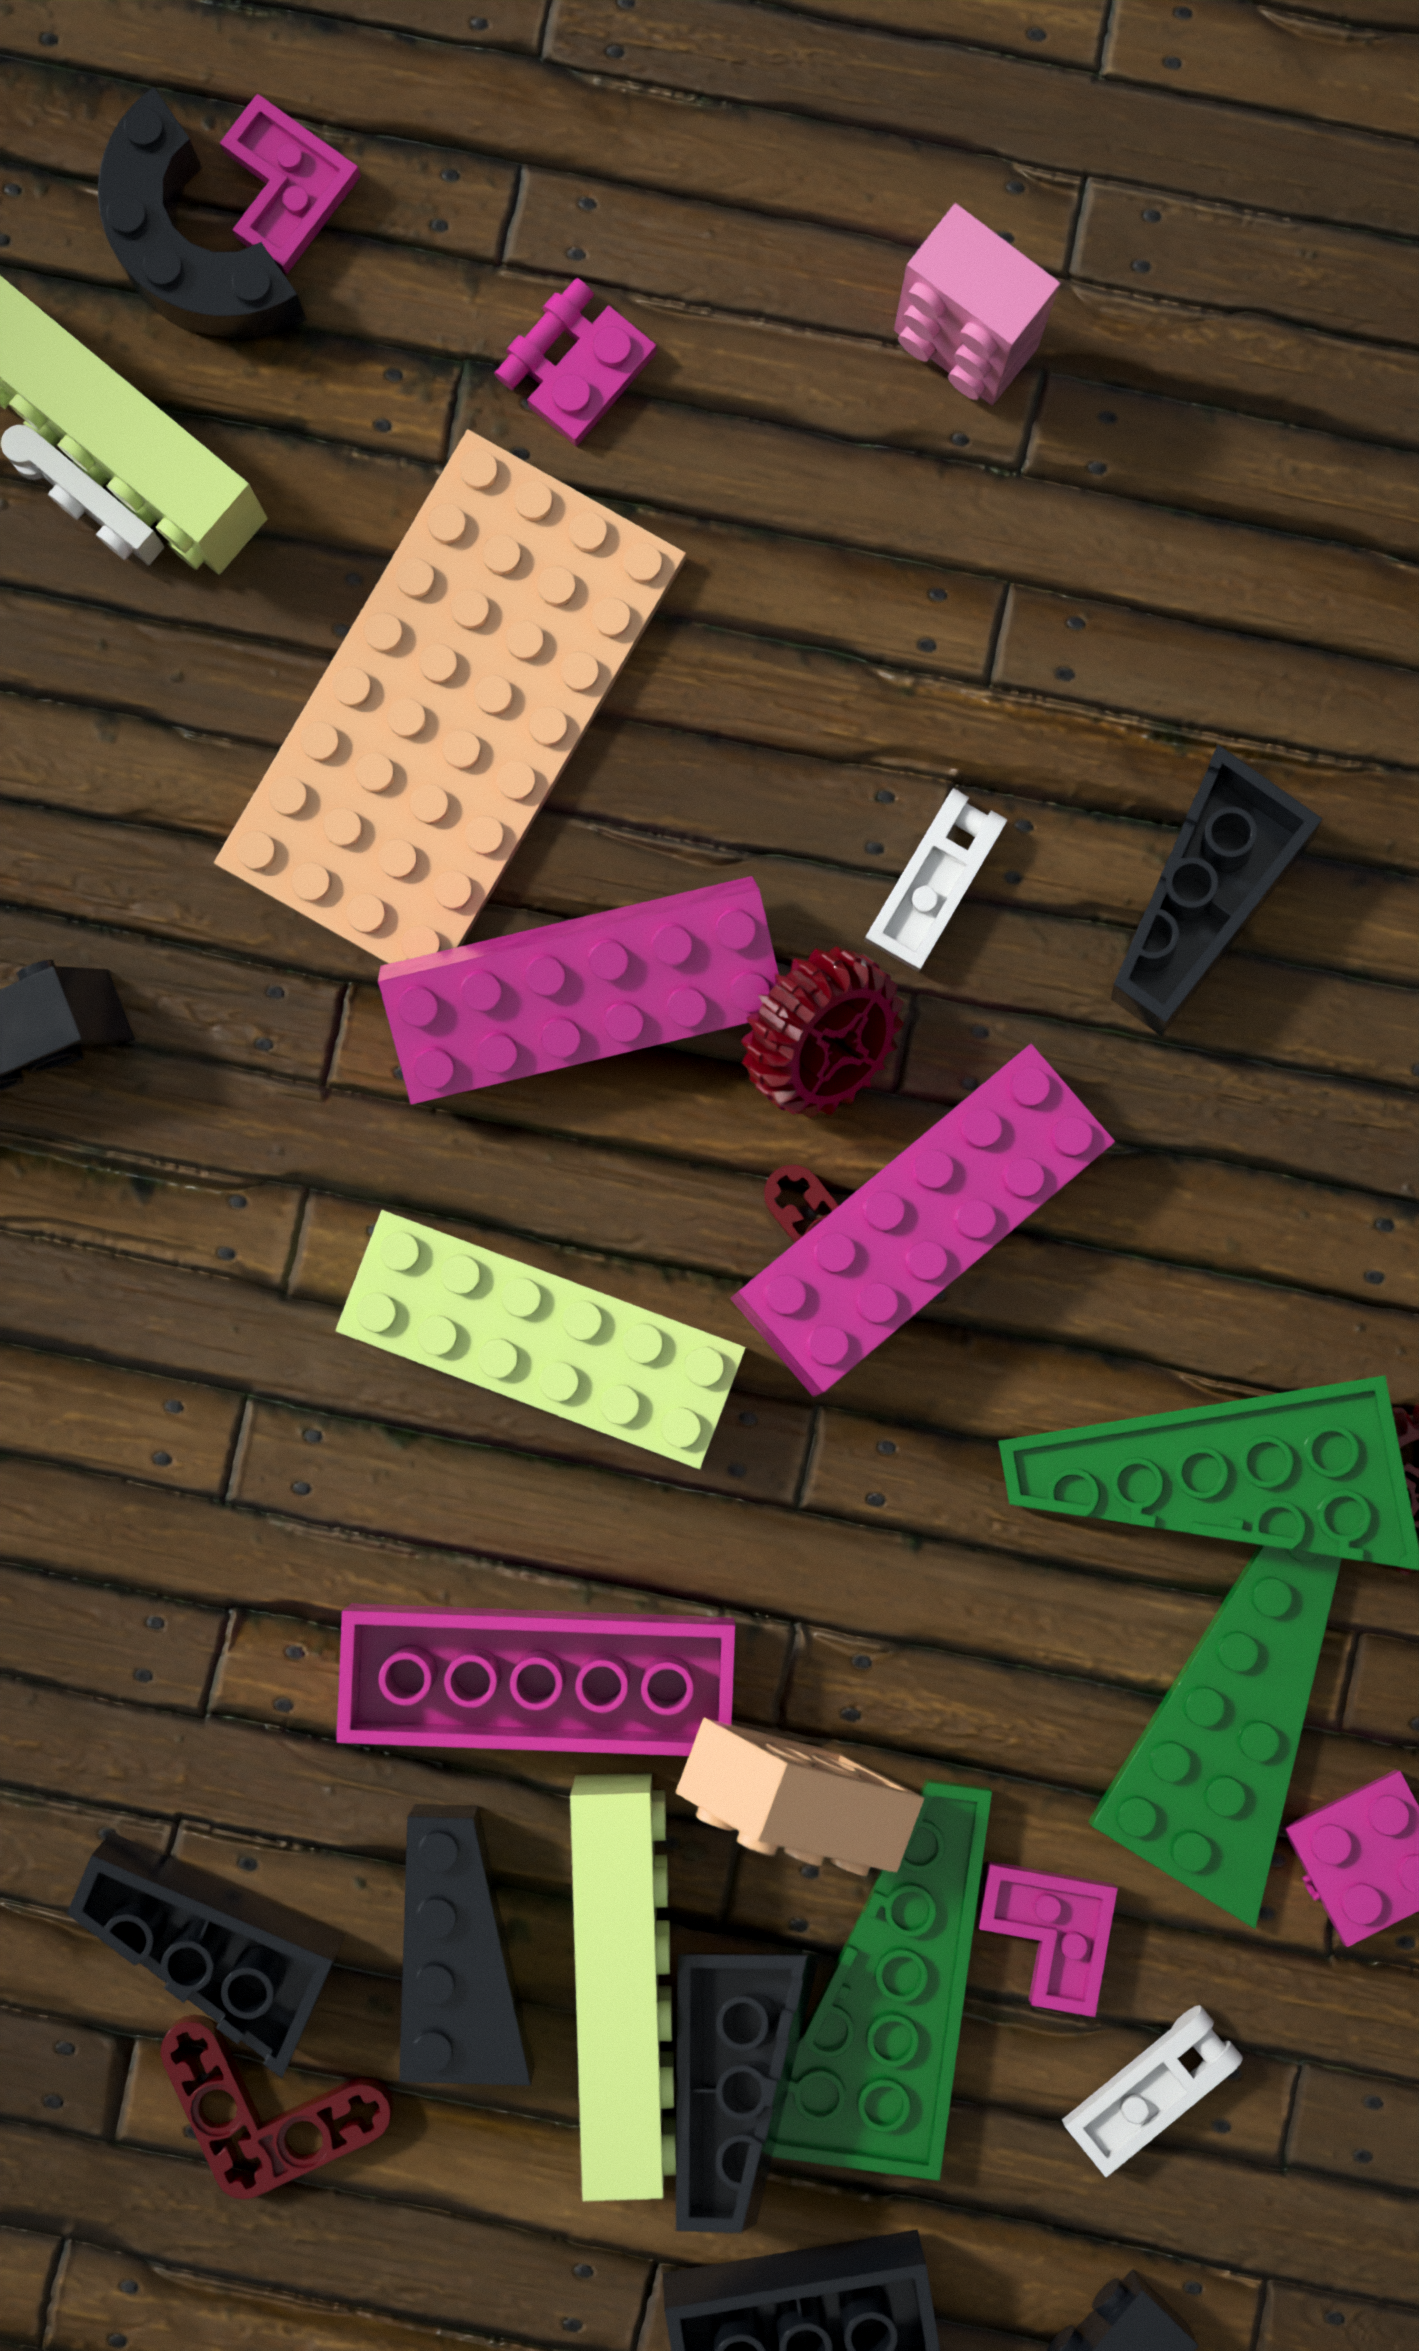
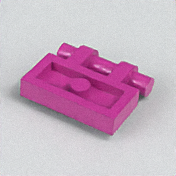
M575 278L562 295L559 293L552 295L542 307L545 313L544 316L525 338L521 335L515 338L506 349L507 359L494 373L497 379L510 390H514L526 374L538 382L540 385L527 399L529 408L576 447L657 354V345L609 305L593 324L583 317L580 312L594 297V293L578 278ZM565 332L576 343L555 366L544 357V354L557 338Z

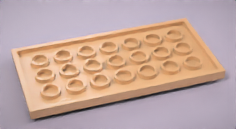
M467 429L218 854L214 864L387 964L462 946L684 564L686 553Z

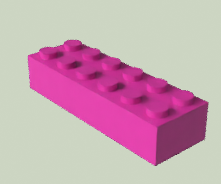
M753 876L382 965L380 966L378 983L412 1105L749 1023L746 1018L757 1013L762 1005L758 995L770 993L776 985L775 974L779 975L760 889Z
M1030 1044L730 1299L813 1397L824 1393L1115 1141L1037 1049Z
M351 1603L342 1610L336 1743L690 1756L703 1718L732 1725L735 1619L733 1617Z

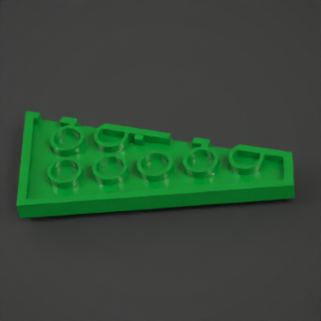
M1386 1375L998 1441L1009 1505L1419 1570V1546Z
M1265 1545L1257 1546L1088 1820L1089 1824L1098 1831L1256 1929L1342 1560V1558Z
M926 1778L918 1794L924 1797V1801L897 1873L881 1870L801 2033L772 2157L940 2181L992 1790L990 1787Z

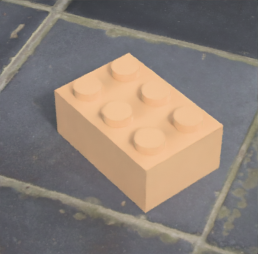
M703 1718L676 1790L678 1795L699 1806L696 1814L697 1818L721 1829L733 1831L734 1828L738 1829L740 1832L737 1841L748 1848L764 1854L775 1855L778 1846L785 1847L784 1851L792 1857L818 1866L822 1865L824 1857L831 1858L830 1862L834 1865L862 1876H867L870 1867L897 1873L924 1801V1797L841 1753Z

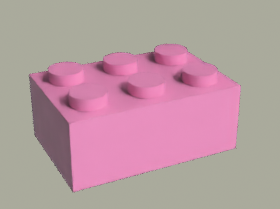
M955 203L906 265L894 331L899 334L898 340L902 347L912 356L923 362L932 359L949 372L948 379L959 392L973 400L981 397L993 406L1037 350L1060 282Z

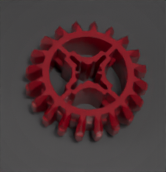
M835 946L829 952L815 948L808 961L794 958L791 972L786 976L775 974L776 985L769 994L758 995L762 1002L759 1011L746 1018L753 1030L741 1040V1043L747 1049V1054L742 1064L748 1069L751 1075L749 1080L756 1085L757 1091L779 1109L787 1110L793 1115L796 1113L803 1114L810 1119L818 1114L819 1111L831 1116L839 1102L852 1105L855 1093L861 1087L871 1090L870 1079L877 1070H887L883 1060L887 1053L898 1048L892 1037L904 1025L897 1015L904 1005V1002L897 996L896 990L898 985L891 980L888 973L879 968L876 962L864 954L859 955L855 951L843 950L838 946Z

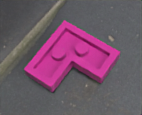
M256 94L220 142L224 154L266 183V186L232 230L236 239L247 247L262 242L280 270L287 275L361 175L357 165L262 96Z
M988 1861L977 1926L980 1930L1039 1940L1029 1994L1031 2006L1095 2017L1118 1888L1113 1883Z

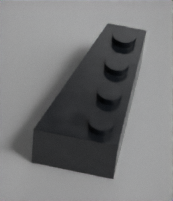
M1217 744L1173 850L1168 857L1150 903L1146 908L1116 977L1111 1000L1162 1036L1313 841L1322 818Z

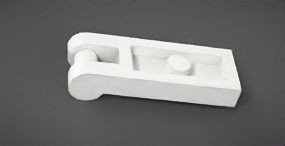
M15 425L5 431L1 439V448L19 473L27 479L37 480L45 478L54 487L48 495L76 520L85 512L101 525L102 528L97 532L96 536L122 559L126 560L133 552L149 566L165 548L154 530L32 428L26 425Z
M954 788L949 793L864 939L867 943L917 972L923 966L1008 820L992 810L989 815H986L967 803L969 797ZM953 825L975 837L968 850L946 838Z
M1194 2006L1177 2019L1167 2033L1062 2119L1065 2128L1106 2178L1228 2077L1241 2064L1243 2056L1230 2041L1222 2042L1212 2030L1214 2021L1202 2006ZM1193 2046L1203 2059L1189 2073L1178 2058Z

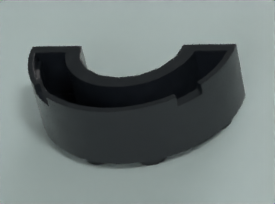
M153 87L129 108L117 124L104 151L98 179V203L103 228L113 252L133 287L158 314L176 326L196 335L202 332L210 335L225 336L230 341H248L277 335L306 321L307 318L297 293L262 242L239 252H212L190 243L176 230V207L185 185L202 169V166L190 138Z

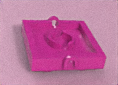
M1395 1769L1283 1826L1307 1874L1301 1878L1309 1895L1314 1901L1320 1899L1344 1946L1349 1947L1419 1911V1805L1401 1771Z

